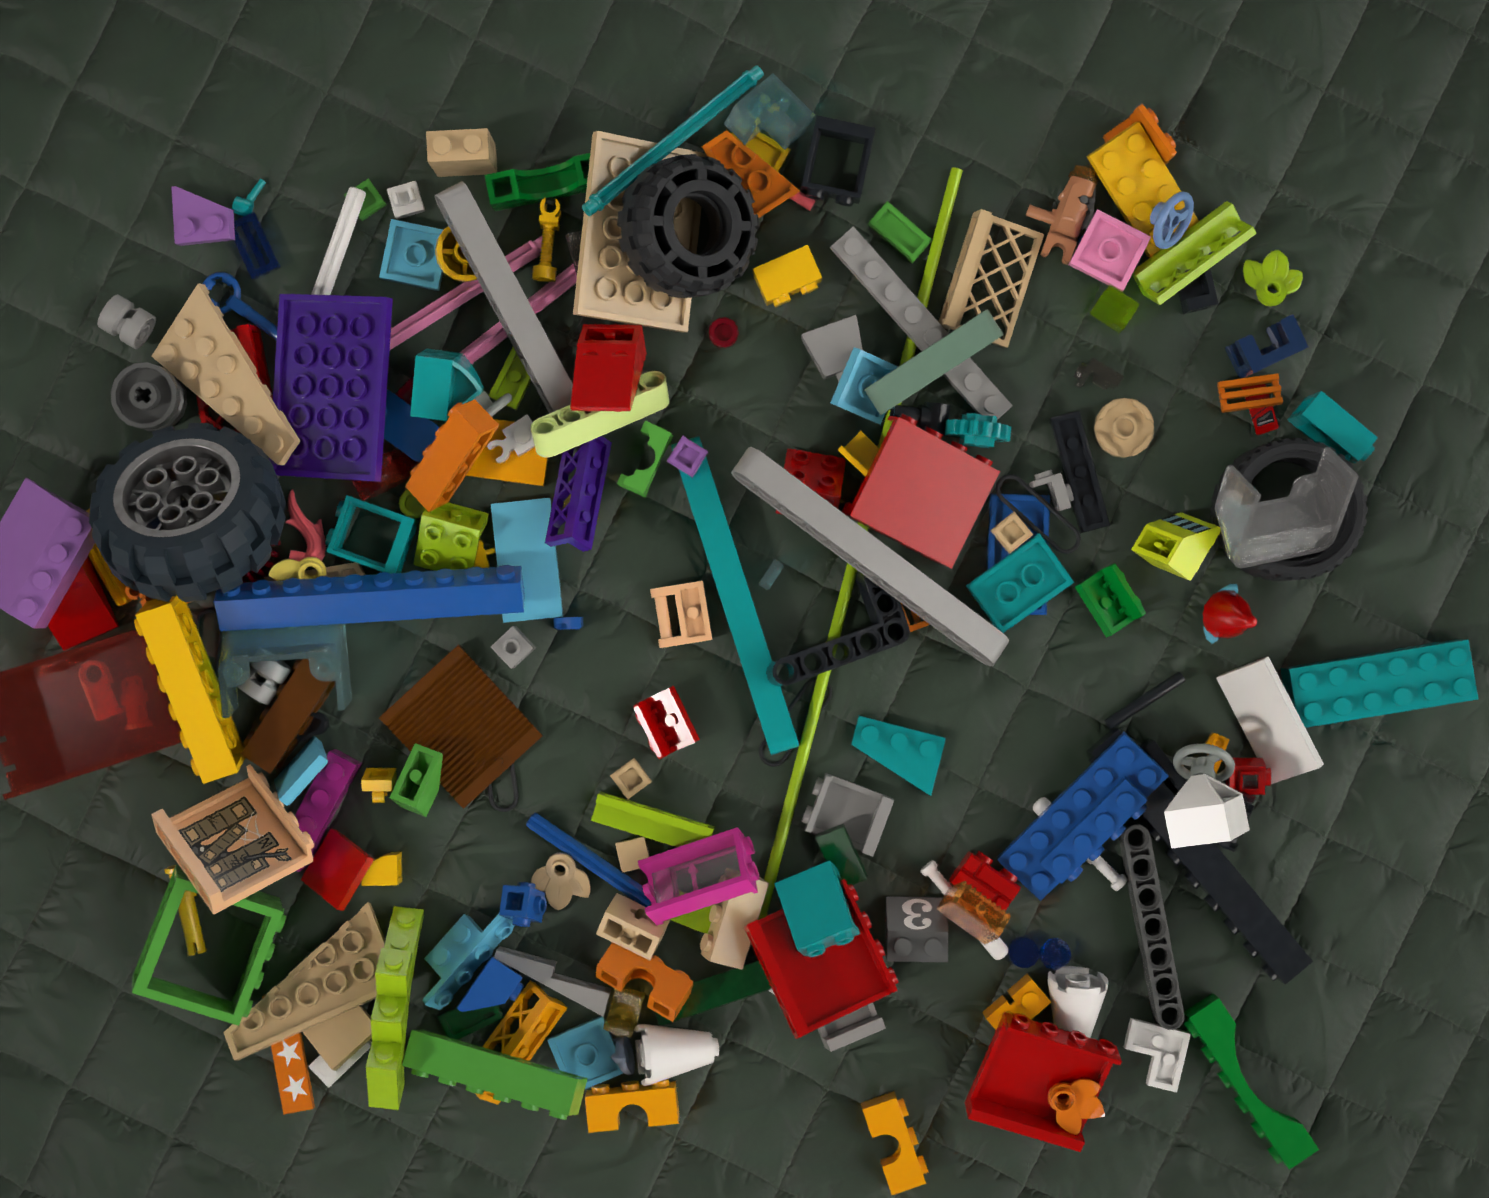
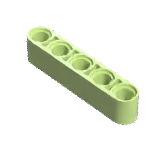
M649 371L641 374L631 411H571L570 405L534 420L530 429L536 453L544 458L556 456L663 410L669 405L670 401L665 375L659 371Z

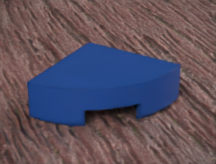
M583 617L553 618V625L555 630L582 629Z

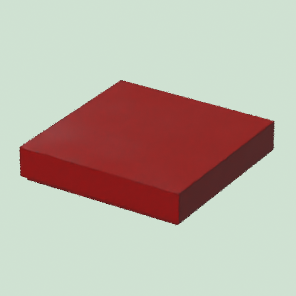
M331 828L315 854L313 862L309 864L302 876L301 881L334 908L344 911L374 859L338 830Z

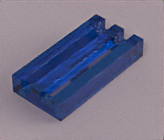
M252 212L235 220L234 241L251 278L255 280L263 274L270 273L271 270L281 268L257 214ZM252 221L270 263L267 265L249 228L248 222ZM239 226H242L260 268L255 269L237 230Z

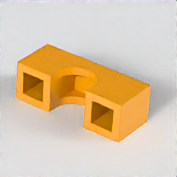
M669 1078L647 1086L639 1085V1081L623 1082L621 1087L609 1088V1084H598L592 1086L591 1090H587L585 1094L588 1133L619 1130V1112L623 1107L630 1104L639 1105L645 1110L648 1117V1127L679 1124L680 1116L676 1081L669 1082Z
M895 1091L861 1102L872 1138L887 1134L895 1137L899 1142L894 1154L880 1159L891 1195L926 1184L923 1174L929 1172L923 1155L918 1157L916 1155L914 1145L919 1143L913 1126L909 1128L906 1126L904 1117L909 1116L904 1099L897 1100Z

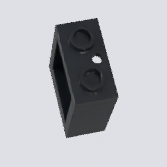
M817 115L801 192L806 193V197L814 200H823L824 197L836 199L835 203L842 206L851 207L853 203L859 204L876 128ZM821 135L864 144L854 192L811 183Z

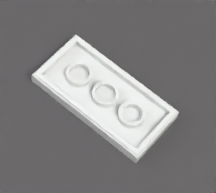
M1269 656L1223 673L1216 678L1256 757L1263 758L1266 768H1271V784L1319 769L1324 765Z

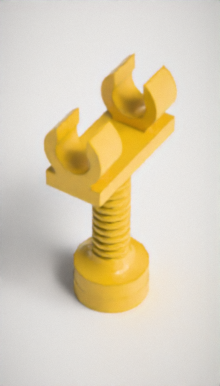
M546 198L540 203L541 215H539V223L541 229H543L542 250L540 253L541 262L533 266L532 279L537 281H556L557 269L552 267L551 262L554 230H560L561 210L557 199L555 203L556 209L551 213L547 212Z

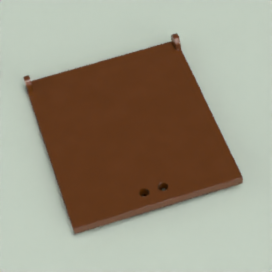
M460 644L379 717L410 752L416 743L443 754L440 784L463 809L543 736L474 662Z

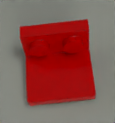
M787 449L784 469L838 509L846 460L833 455Z

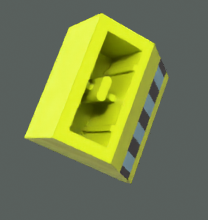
M1180 512L1146 524L1131 550L1153 566L1191 581L1222 529L1219 526Z

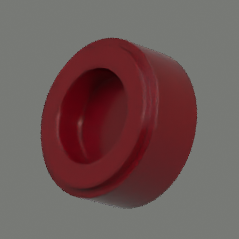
M722 317L716 319L710 325L709 338L716 347L729 348L738 339V327L733 320Z

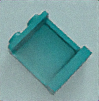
M830 860L774 883L796 948L804 956L815 957L821 955L826 951L825 948L835 944L838 946L848 944L853 941L854 936L860 934L858 927L853 922L839 882L841 877L838 868Z

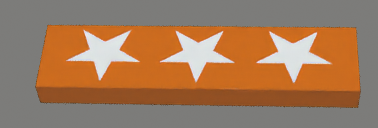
M300 1032L271 1045L283 1115L311 1110L315 1107L303 1038Z

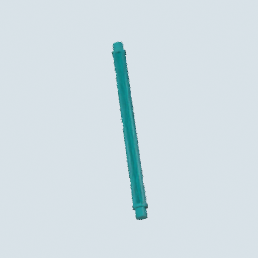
M755 65L749 71H744L737 80L627 167L616 178L611 180L597 193L590 195L589 200L582 205L584 213L592 216L597 211H602L605 205L633 184L637 179V175L644 169L661 161L748 89L755 87L757 81L764 76L762 69Z

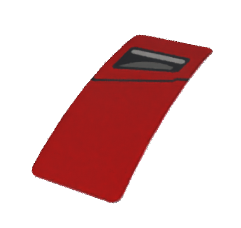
M1259 384L1241 387V389L1247 390L1266 387V385ZM1269 394L1245 397L1246 401L1270 398ZM1273 406L1249 409L1256 435L1279 428Z

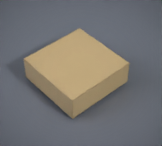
M1015 511L990 530L1009 554L1033 535Z
M635 757L610 775L627 800L652 782Z
M641 836L615 843L622 873L640 869L638 861L650 857L645 837Z

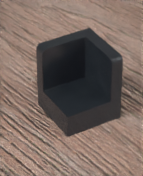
M1210 269L1178 292L1183 315L1213 308L1219 304Z

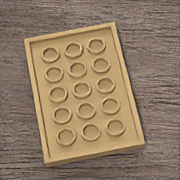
M602 131L593 132L585 202L589 200L590 195L597 193L657 143ZM677 147L662 160L686 154H696L701 157H707L706 153ZM626 189L605 205L602 211H597L592 216L584 213L573 315L681 333L688 332L692 297H671L666 293L656 292L651 289L640 275L636 276L628 266L630 260L626 252L621 251L618 240L622 238L621 227H617L618 211H621L624 205L622 197ZM684 197L675 209L674 230L682 246L691 253L697 254L702 207L694 200Z

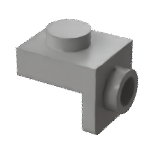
M1048 470L1034 475L1036 480L1029 483L1031 488L1047 484L1054 508L1058 512L1071 508L1070 502L1074 501L1070 485L1064 484L1061 473L1053 475L1052 470Z

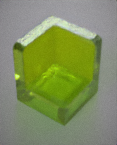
M1109 285L1090 311V315L1117 333H1120L1124 330L1140 304L1112 285Z

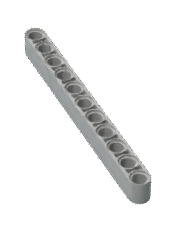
M748 447L731 472L738 482L978 661L988 666L995 665L1009 643V639L1005 634L764 453L753 447Z

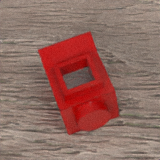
M1233 758L1235 770L1226 780L1225 785L1250 795H1265V786H1271V768H1266L1263 758Z

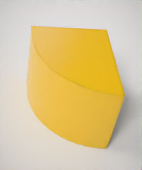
M402 852L387 853L373 861L362 879L361 886L399 885L402 882Z

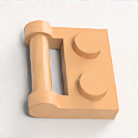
M703 581L650 589L651 598L655 599L661 639H658L659 648L713 640ZM674 594L681 636L676 637L672 636L666 596Z

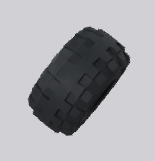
M696 154L678 155L661 160L638 174L637 179L632 185L627 187L622 197L624 205L622 210L618 211L617 227H621L622 238L618 239L621 251L626 252L630 260L628 266L636 276L640 275L646 285L656 292H663L668 294V296L677 298L706 296L730 286L731 282L741 277L749 267L748 264L750 262L748 259L755 254L758 239L755 238V230L759 228L758 214L754 215L752 203L755 201L750 190H745L741 185V177L732 168H724V164H721L719 160L709 156H697ZM684 197L697 202L703 208L709 220V240L704 250L698 255L691 253L682 246L674 230L675 209Z

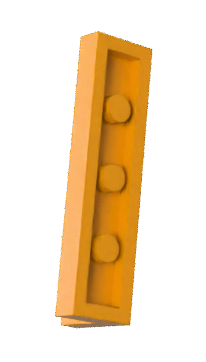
M530 980L483 1047L493 1050L498 1043H502L501 1053L530 1061L568 1007L562 1001L548 996L535 982ZM535 993L540 999L532 1009L528 1010V1000ZM519 1018V1028L514 1034H510V1025L515 1019ZM484 1091L483 1094H476L479 1099L499 1105L501 1102L493 1099L494 1093Z

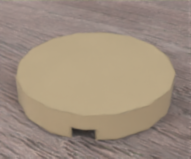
M1130 398L1112 400L1101 408L1095 418L1094 433L1096 441L1104 451L1112 456L1121 458L1135 456L1145 450L1153 439V416L1148 408L1138 400Z

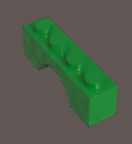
M590 153L573 156L566 162L547 168L535 170L511 169L484 175L490 205L494 211H500L538 203L544 198L547 201L585 193Z

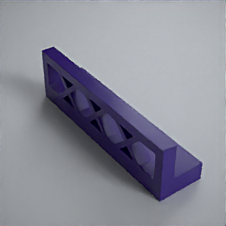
M603 436L581 444L580 449L574 456V448L562 453L545 538V544L550 547L569 543L582 552L592 550L612 442ZM576 468L575 475L568 482L570 473ZM571 494L570 502L562 509L564 501ZM566 522L564 534L557 535L560 526Z

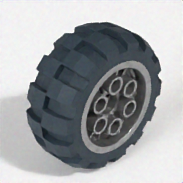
M189 423L187 429L175 430L173 426L153 431L154 437L142 443L135 440L119 452V461L115 465H106L97 479L96 492L92 493L89 524L93 529L92 537L112 574L125 586L135 591L139 590L141 594L149 598L169 602L172 596H178L179 599L186 603L206 600V593L218 589L226 593L243 584L242 577L250 570L257 573L270 559L272 552L270 545H278L286 518L284 514L286 501L273 465L264 451L253 444L250 439L224 426L218 431L210 423Z

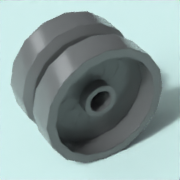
M148 362L134 363L123 369L114 379L111 389V404L117 416L127 425L153 432L169 426H175L180 421L188 404L187 390L183 383L167 369Z

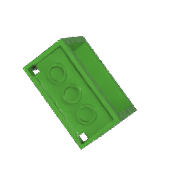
M176 864L133 973L132 993L239 1026L242 1017L247 1018L251 1011L253 1000H250L253 989L258 990L263 980L264 972L261 970L264 960L270 961L275 948V944L272 943L275 932L280 933L283 929L286 915H283L284 908H282L281 900L279 897L257 891L233 904L234 906L265 915L232 1001L152 977L185 890L199 894L181 867Z

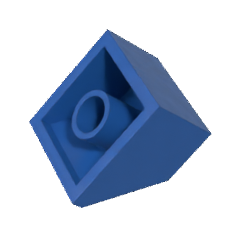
M492 955L458 1004L457 1009L461 1012L505 1004L509 998L514 1001L524 987L520 982L523 978L522 975Z

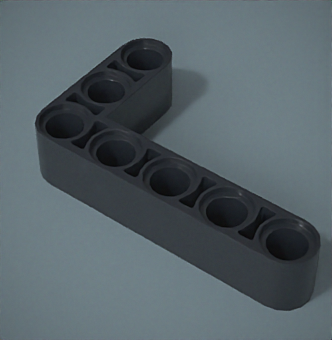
M857 571L856 582L872 625L774 660L767 667V679L771 684L778 687L791 685L906 642L910 630L901 603ZM880 596L884 597L888 602V608L885 612L881 611L877 606V600ZM890 624L894 625L898 630L896 640H892L888 636L887 630ZM863 634L867 635L871 640V646L868 650L863 649L860 645V638ZM835 644L840 645L844 651L841 660H837L832 654ZM808 654L816 659L814 670H809L805 666L804 660ZM780 664L785 665L789 671L788 678L785 681L777 676L776 671Z

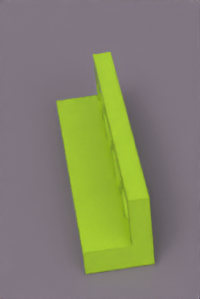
M1226 201L1189 228L1175 245L1168 249H1161L1135 268L1132 276L1142 294L1158 305H1161L1257 233L1253 226L1241 221L1233 204Z
M601 791L597 795L595 809L591 818L593 822L675 847L710 837L714 830L712 825Z

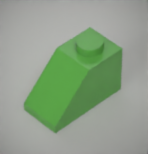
M415 743L389 798L399 807L427 817L439 791L443 754Z

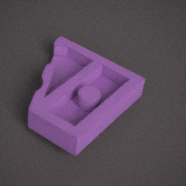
M172 187L174 239L176 245L184 246L235 240L234 213L232 209L182 188Z

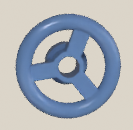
M1178 192L1170 197L1166 203L1159 202L1154 207L1150 216V223L1154 225L1153 240L1158 248L1168 249L1172 247L1186 232L1194 209L1193 198L1189 193ZM1180 201H1184L1185 208L1175 210L1174 206Z

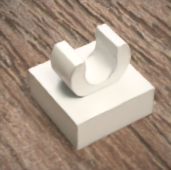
M416 181L387 189L393 213L397 220L425 212Z

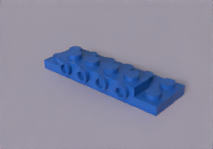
M1123 732L997 856V860L1009 872L1017 876L1018 880L1041 901L1059 883L1062 884L1066 879L1070 882L1074 881L1083 871L1081 865L1088 858L1094 861L1104 851L1102 844L1109 838L1116 840L1126 829L1123 824L1131 816L1137 819L1147 809L1145 805L1148 801L1147 797L1169 777L1168 773Z

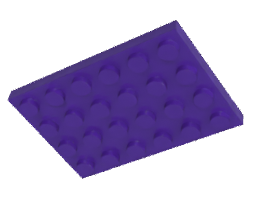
M307 294L279 295L273 402L278 410L282 411L300 439V443L285 465H277L269 458L276 476L381 482L393 298Z

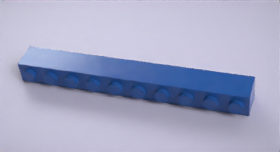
M502 565L490 568L471 567L469 569H440L438 571L425 572L414 570L407 573L393 574L382 572L377 575L361 576L351 574L345 577L320 576L313 579L258 580L256 582L243 583L226 593H223L221 589L216 590L214 605L220 631L524 613L525 593L522 567Z

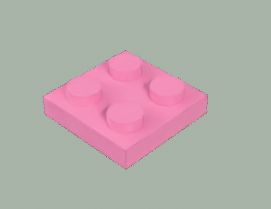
M1097 209L1068 265L1123 292L1151 236Z

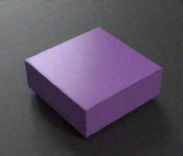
M682 435L667 462L693 478L708 451Z

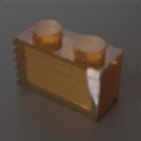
M966 881L948 888L937 907L940 913L984 945L997 940L1011 918L1010 913L1006 914L1005 909L1001 910V907L996 906L995 902L991 903V899H986V895L982 896L981 892H977L976 888L972 889V886L967 885Z

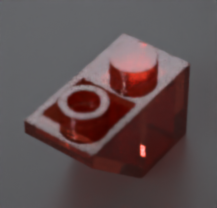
M397 449L383 454L381 482L352 480L362 501L385 493L409 480L412 476L410 474L411 470L420 462L411 459L401 450Z

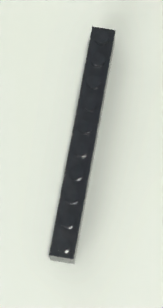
M1113 728L1087 750L1092 756L1088 760L1090 764L1122 734L1119 729ZM1162 782L1147 797L1148 801L1145 803L1147 809L1137 819L1139 820L1143 817L1149 825L1147 830L1150 836L1157 843L1161 840L1168 847V850L1165 852L1166 855L1176 866L1180 863L1188 871L1184 876L1195 889L1201 887L1207 894L1204 897L1206 903L1215 912L1220 910L1224 914L1226 919L1223 923L1234 935L1239 932L1245 939L1242 945L1253 958L1259 956L1265 963L1261 968L1272 981L1278 979L1286 985L1310 965L1313 960L1215 843L1171 848L1164 811L1175 795Z

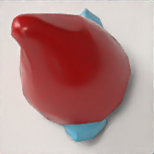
M1229 584L1220 589L1204 605L1203 630L1206 639L1211 644L1217 642L1219 638L1229 639L1242 635L1246 629L1257 625L1258 621L1252 614L1248 602L1238 594L1237 584Z

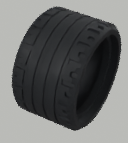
M1287 438L1277 440L1243 453L1234 460L1233 464L1228 465L1223 474H1221L1218 479L1220 482L1215 485L1211 498L1213 503L1212 508H1210L1211 524L1222 529L1216 539L1217 544L1220 548L1224 549V555L1235 566H1240L1241 570L1254 577H1261L1264 580H1304L1323 575V573L1334 570L1344 562L1345 558H1349L1353 550L1358 546V539L1363 536L1364 526L1367 523V519H1365V515L1368 513L1367 495H1364L1363 489L1365 488L1363 483H1361L1358 472L1352 469L1354 466L1345 459L1344 455L1336 453V449L1322 442L1315 443L1312 439ZM1272 462H1289L1310 471L1321 482L1330 503V521L1321 543L1311 553L1294 561L1279 559L1265 552L1253 540L1244 519L1246 491L1253 478L1262 468Z

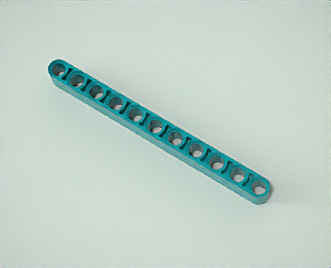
M700 436L689 439L703 448ZM678 443L671 445L672 451ZM705 457L693 478L681 470L679 472L770 754L774 755L799 747V742L781 687L771 684L767 679L766 671L772 659L712 473Z

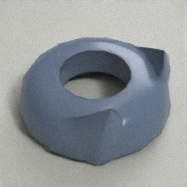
M622 1035L612 1040L616 1044L615 1053L610 1058L619 1066L624 1074L632 1075L635 1071L634 1053L628 1035Z

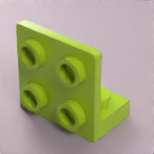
M449 502L430 512L425 509L421 516L414 565L434 571L474 567L479 539L487 525L489 513Z

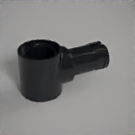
M924 402V405H919L918 407L896 405L890 409V416L900 417L901 414H905L917 420L916 426L925 431L928 427L941 433L943 436H947L945 435L946 421L949 420L950 405Z

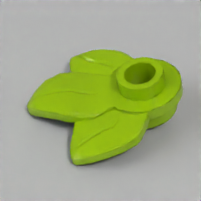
M1280 250L1270 252L1263 260V263L1246 260L1243 265L1245 282L1256 290L1258 300L1265 306L1281 304L1287 294L1296 292L1302 284V272L1293 269L1289 270L1288 259ZM1268 287L1275 289L1277 293H1270Z

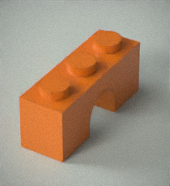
M613 942L597 964L596 978L620 992L633 979L640 978L648 981L652 985L653 990L649 995L647 1007L672 1022L689 998L694 983L685 972L678 969L673 970L664 965V962L659 957L653 955L651 960H648Z

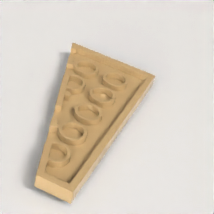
M198 283L152 354V357L241 434L261 448L277 465H285L300 443V439L284 413L276 407L270 397L271 392L267 385L262 384L257 376L256 367L235 333L229 330L222 318L224 315L220 308L215 306L208 295L210 292L205 284Z
M367 902L360 909L361 911L351 920L346 921L331 938L323 942L296 966L280 984L274 986L260 1002L251 1008L247 1018L242 1017L239 1026L232 1024L223 1032L234 1061L245 1058L376 999L375 971L381 948H384L385 938L371 903Z

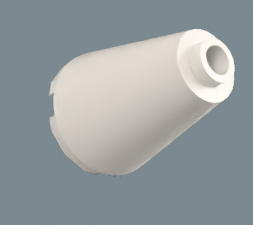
M1058 967L1055 974L1049 971L1047 982L1054 1025L1059 1029L1069 1032L1073 1030L1079 1031L1091 1038L1108 989V978L1098 972L1097 977L1090 975L1089 968Z
M639 1024L636 1027V1032H641V1040H635L639 1075L645 1074L646 1077L641 1081L643 1086L651 1085L714 1062V1056H719L718 1039L712 1038L710 1032L649 1024Z

